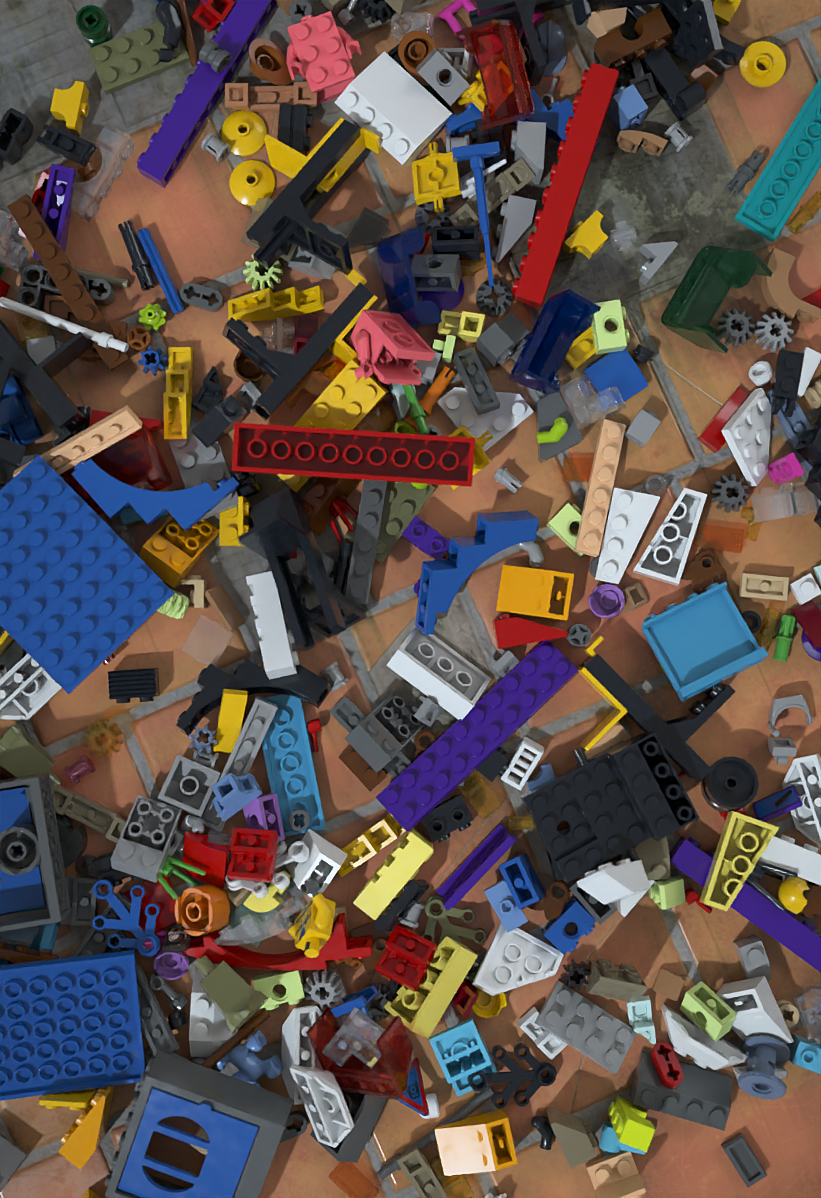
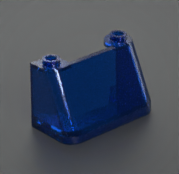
M422 226L385 238L377 246V257L389 313L400 314L413 329L436 325L442 322L439 308L434 302H418L409 258H413V253L419 252L424 246L425 238Z

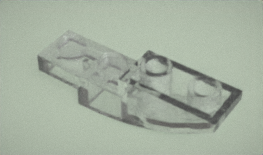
M294 896L283 903L285 908L277 912L276 909H273L263 915L265 920H263L260 913L252 916L250 912L238 920L240 925L235 928L229 925L218 932L220 937L214 941L216 945L229 946L254 943L272 937L291 927L293 924L289 916L305 907L308 903L304 897L297 900Z

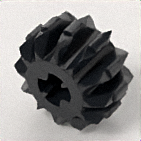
M360 0L361 2L359 3V9L364 11V18L371 17L373 24L376 22V19H380V22L383 24L384 17L391 20L393 17L392 12H395L385 0Z

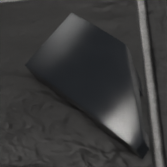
M212 366L203 380V386L191 403L192 408L205 415L223 400L221 384L216 367Z

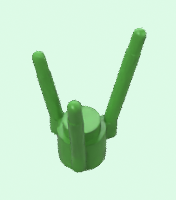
M167 855L158 880L173 899H177L178 896L163 876L169 877L173 872L195 887L200 886L198 882L176 869L175 865L203 876L206 874L205 871Z

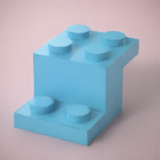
M472 1018L429 1037L430 1044L448 1084H452L457 1097L473 1090L468 1084V1075L482 1070L484 1073L498 1072L481 1032H478ZM476 1075L473 1078V1081H478L480 1079V1075Z

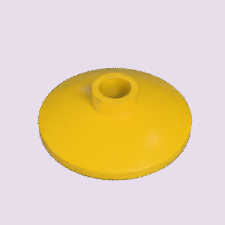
M759 41L749 45L740 60V71L743 78L749 84L761 88L776 84L782 78L786 69V59L782 50L777 45L767 41ZM757 65H762L764 70H759Z
M240 110L229 115L224 121L221 137L224 144L228 143L231 145L230 152L233 154L250 156L261 150L265 144L266 125L256 113ZM246 127L247 131L245 133H240V128Z
M257 160L244 161L237 165L231 173L229 181L230 190L235 199L247 206H255L258 198H270L275 189L274 174L263 162ZM250 177L256 179L252 184L247 182Z

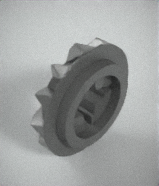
M434 201L420 204L415 212L417 227L429 235H432V227H448L451 223L448 218L451 215L449 206L443 201L444 211L437 213L439 219H433L429 223V215L427 213L434 212Z
M493 279L494 287H489V280L482 282L476 292V303L479 309L490 316H498L505 313L512 303V292L509 285L501 279ZM492 288L497 295H502L497 299V306H495L492 299L487 298L491 296Z
M371 983L362 989L374 985L379 992L374 999L381 998L379 1003L381 1009L374 1006L368 1010L373 1021H381L389 1016L390 1012L384 1006L389 1001L393 1002L394 997L390 989L385 985ZM371 1001L366 1005L367 1008L370 1007Z

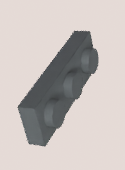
M472 347L453 353L452 360L477 415L499 409L500 402L475 348Z

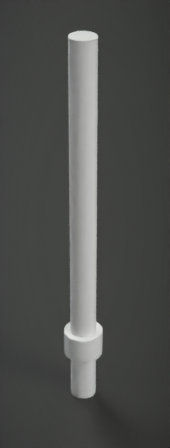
M5 297L0 298V306L74 334L81 331L87 339L98 342L99 346L105 348L112 347L125 353L129 348L128 343L114 339L113 335L108 333H98Z

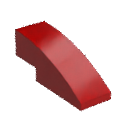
M737 387L697 439L712 452H718L726 442L721 430L750 395L741 387Z

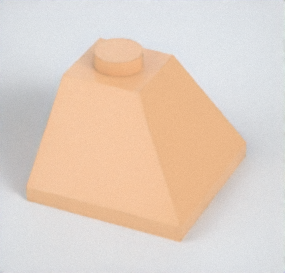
M627 7L591 12L587 28L597 38L617 28L623 35L622 30L626 20Z

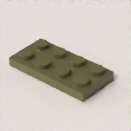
M160 21L87 50L103 90L107 95L190 62L182 38H180L178 48H173V58L169 63L160 62L159 60L160 48H167L163 44L164 27Z
M387 481L375 555L377 561L380 563L384 561L402 536L403 531L436 489L431 484L425 489H418L411 483ZM357 519L352 525L353 531L348 530L344 536L352 543H354Z

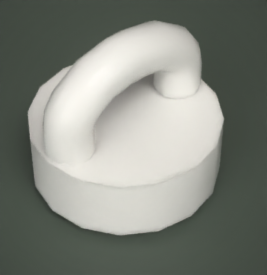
M759 361L750 368L749 378L758 387H762L770 381L773 375V368L767 361Z
M435 1093L426 1094L429 1115H419L424 1119L439 1117L440 1109L437 1095Z

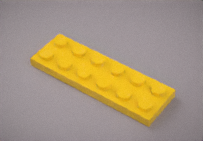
M351 359L294 426L354 430L388 391L372 375L366 380L364 375L357 379L355 369L361 366V364L355 359ZM277 474L295 492H299L312 478V476Z

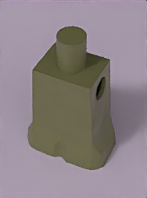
M17 720L0 738V766L16 777L49 772L51 786L53 783L60 785L63 781L50 770L56 760L27 734L24 726Z
M204 955L195 963L198 970L205 976L200 982L201 988L224 1016L226 1026L231 1034L237 1031L267 1002L268 997L262 992L251 988L224 961L216 967Z

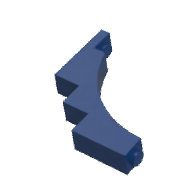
M91 459L80 461L74 467L76 471L72 473L111 519H114L131 505L144 521L151 525L168 510L185 531L189 530L240 486L234 477L230 479L225 477L216 485L218 489L215 492L207 482L178 491L158 492L143 490L111 477Z
M527 510L478 514L475 536L450 538L448 559L422 561L416 627L424 635L434 634V625L437 623L436 613L448 611L457 591L475 569L491 556L508 547L523 542L535 541L536 532L539 528L538 518Z

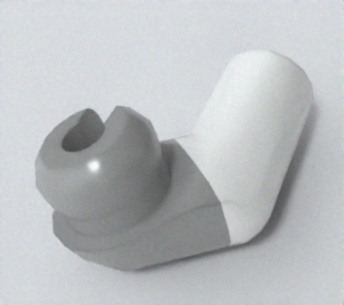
M187 815L180 827L183 832H190L192 829L193 833L199 831V834L204 832L206 823L201 817Z

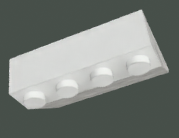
M385 51L359 74L334 102L359 126L378 135L381 146L407 169L453 115Z

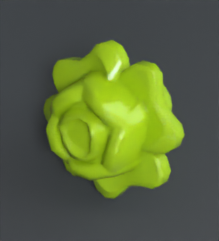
M148 303L144 309L139 311L141 315L139 322L144 325L146 330L153 329L157 331L161 325L166 323L164 319L166 312L160 308L159 304L153 306Z

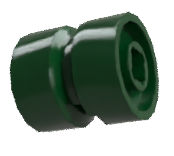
M87 5L78 11L76 24L88 45L95 47L112 39V28L102 9L95 5Z

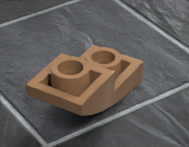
M621 130L615 143L626 152L636 153L639 146H641L646 153L650 155L656 154L660 157L668 140L647 132Z

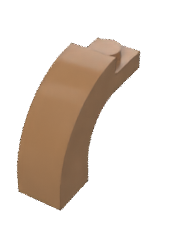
M774 248L768 254L761 273L762 292L768 306L773 312H776L778 317L785 314L784 320L786 322L797 316V319L803 323H814L820 318L821 309L797 298L792 293L788 284V274L795 257Z

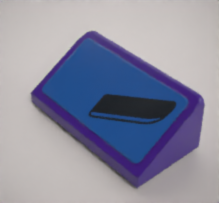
M791 785L754 802L752 807L757 820L767 822L801 807L803 803L796 787Z

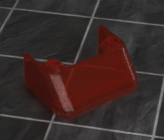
M490 20L457 31V37H465L463 40L465 50L477 58L488 103L484 105V110L481 112L482 121L485 125L479 126V130H488L534 117L533 99L513 21Z
M329 1007L307 1030L306 1034L322 1069L334 1075L342 1091L396 1100L400 1099L405 1093L412 1061L413 1045L400 1016H396L375 1041L376 1045L361 1044L353 1029L339 1026Z

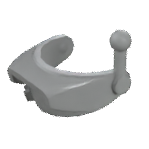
M802 694L773 698L768 714V729L772 731L773 736L778 737L780 735V730L775 728L777 716L789 707L803 709L807 724L813 723V717L810 715L808 705Z

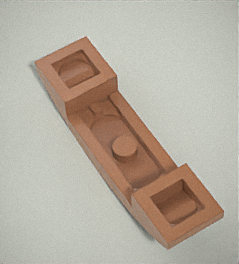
M294 82V86H249L248 83H225L226 108L253 112H279L280 104L306 105L308 108L317 106V92L311 93L308 82Z

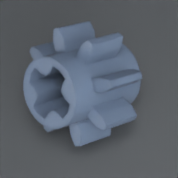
M207 724L203 729L195 726V735L189 734L188 737L190 740H194L190 745V749H198V755L204 750H207L210 754L212 751L210 745H217L218 742L212 739L216 735V730L210 732ZM199 736L207 737V743L205 744L203 741L198 742Z

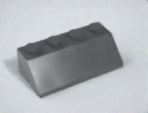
M349 1050L336 1081L343 1094L354 1127L336 1148L318 1142L314 1129L310 1135L337 1161L358 1162L389 1096L384 1093V1089L395 1078V1074L383 1064L354 1050Z
M641 1050L629 1092V1097L634 1105L719 1130H725L731 1109V1076L679 1061L684 1075L683 1080L678 1087L669 1089L662 1085L652 1062L651 1053ZM670 1072L667 1074V1076L672 1077L673 1080L676 1078V1076L671 1075Z

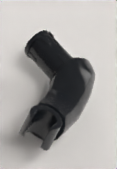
M161 0L156 6L155 14L164 27L163 44L167 48H160L159 60L160 62L169 63L173 58V48H178L183 26L176 6L168 0Z

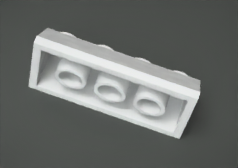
M416 626L387 664L389 668L458 720H463L491 681L489 676L433 634L424 635Z

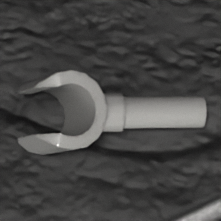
M351 0L347 8L339 13V19L344 26H351L355 22L356 18L351 12L357 0Z
M553 78L549 90L540 98L542 101L549 99L551 101L549 107L554 102L553 94L558 83L557 78Z

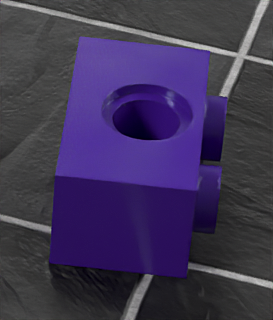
M417 516L413 518L402 533L403 538L433 560H442L449 550L450 541Z

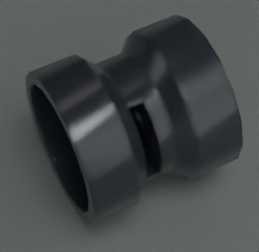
M239 472L232 476L240 485L238 487L239 496L247 498L262 491L259 483L255 481V472Z

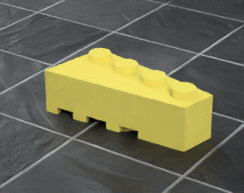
M734 811L728 812L699 902L727 912L779 827Z
M415 828L409 833L406 832L356 895L353 904L374 920L379 915H385L390 909L388 904L393 898L396 899L404 891L403 886L408 880H413L419 872L418 868L431 857L434 852L433 843Z
M446 936L437 946L432 962L417 991L414 992L402 986L397 991L398 996L394 1001H389L384 1008L409 1030L429 1039L478 955L465 945Z

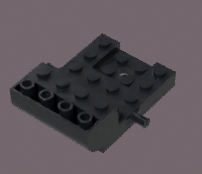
M653 731L638 734L626 741L622 740L591 758H586L581 746L572 750L578 761L576 766L520 796L560 875L566 883L619 854L626 853L631 862L638 861L640 859L634 848L639 843L650 837L659 841L700 818L661 742ZM561 821H567L569 824V830L564 834H560L557 831V825Z

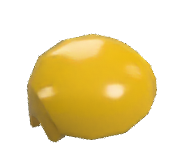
M789 876L781 883L778 890V900L787 910L795 914L803 910L807 904L803 891L809 890L807 880L798 876Z
M475 987L479 997L471 1010L477 1016L486 1019L498 1016L501 1009L507 1005L506 994L503 992L492 996Z

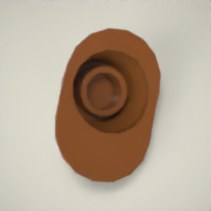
M413 30L401 39L398 46V54L407 72L421 85L429 86L430 84L417 72L416 67L434 48L437 50L438 48L428 33L422 30ZM442 70L439 73V79L441 78L444 70Z
M258 38L251 42L249 46V66L256 77L281 86L288 85L293 81L286 64V58L276 44L264 38Z

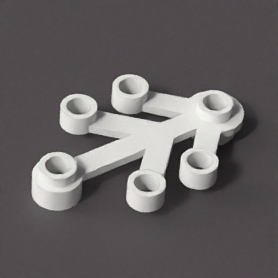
M283 840L278 841L277 855H280L287 849V844ZM303 841L293 843L288 850V854L276 859L275 869L293 861L298 863L307 861L309 858V848ZM274 872L272 882L278 889L282 890L289 885L290 880L284 873ZM227 876L225 877L226 885L230 890L235 891L245 888L252 891L257 898H263L268 893V888L263 882L256 883L254 881L229 879Z

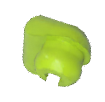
M562 417L556 418L550 431L537 432V443L560 441L568 430L566 420Z

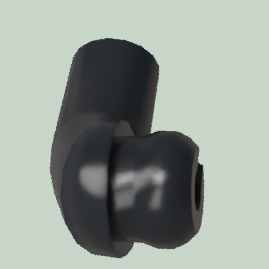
M535 1115L531 1120V1125L542 1135L540 1148L551 1150L554 1131L550 1121L544 1116Z

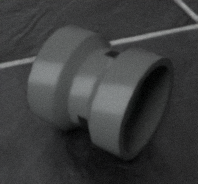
M211 39L201 49L199 59L205 64L209 63L212 70L220 74L228 67L232 55L227 50L220 49L219 44Z

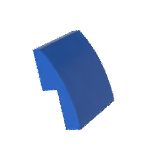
M626 349L607 353L583 370L593 389L597 390L606 408L610 411L648 386L643 374Z

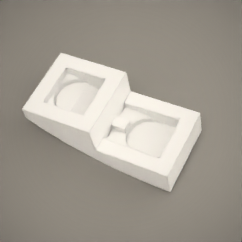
M533 1007L517 1023L535 1042L537 1047L552 1060L568 1044L534 1023L540 1012Z

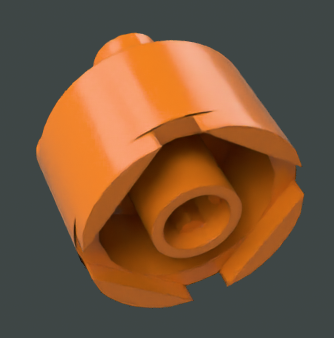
M204 884L184 890L181 897H178L176 900V920L178 924H182L185 928L183 931L188 935L199 936L213 932L226 926L229 922V895L225 889Z

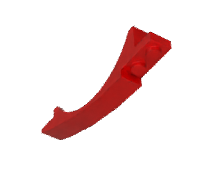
M338 913L332 926L330 938L315 958L307 957L304 950L285 954H263L250 951L231 942L218 930L209 932L208 936L187 938L182 947V953L199 959L206 955L210 961L218 963L224 961L228 965L243 968L281 971L327 969L329 960L342 961L345 958L364 959L372 956L374 943L372 936L349 938L345 913Z

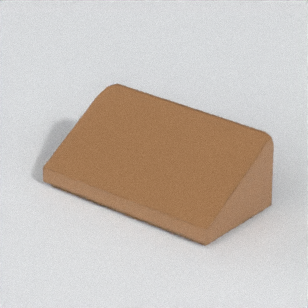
M222 585L204 592L205 597L229 632H233L245 624V619Z

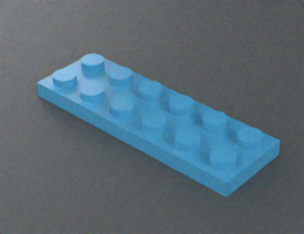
M284 694L262 698L278 705L277 711L262 741L271 793H277L284 835L287 837L306 833L308 829L312 831L326 829L302 700ZM296 809H305L310 814V824L303 831H296L289 825V816ZM298 814L294 815L296 818L294 823L297 826L301 823V826L305 824L303 821L305 816L303 814L300 816Z

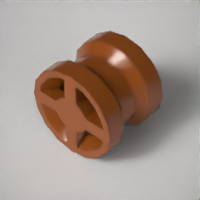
M134 327L129 331L127 341L136 352H146L149 346H153L152 335L145 328Z

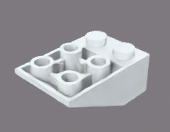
M765 976L725 983L717 991L716 995L737 1013L731 1028L743 1041L751 1036L763 1035L781 1040L785 1044L794 1042Z

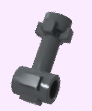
M155 972L150 976V987L152 990H160L171 1001L169 1007L172 1010L175 1008L179 1011L188 1002L185 999L186 995L183 992L178 995L166 983L165 978Z

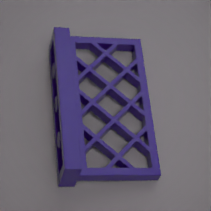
M501 823L490 832L436 889V892L442 897L443 906L448 911L465 896L517 841Z

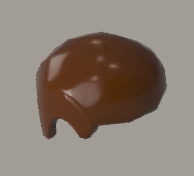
M239 350L233 364L236 375L244 382L251 381L254 383L262 380L267 373Z

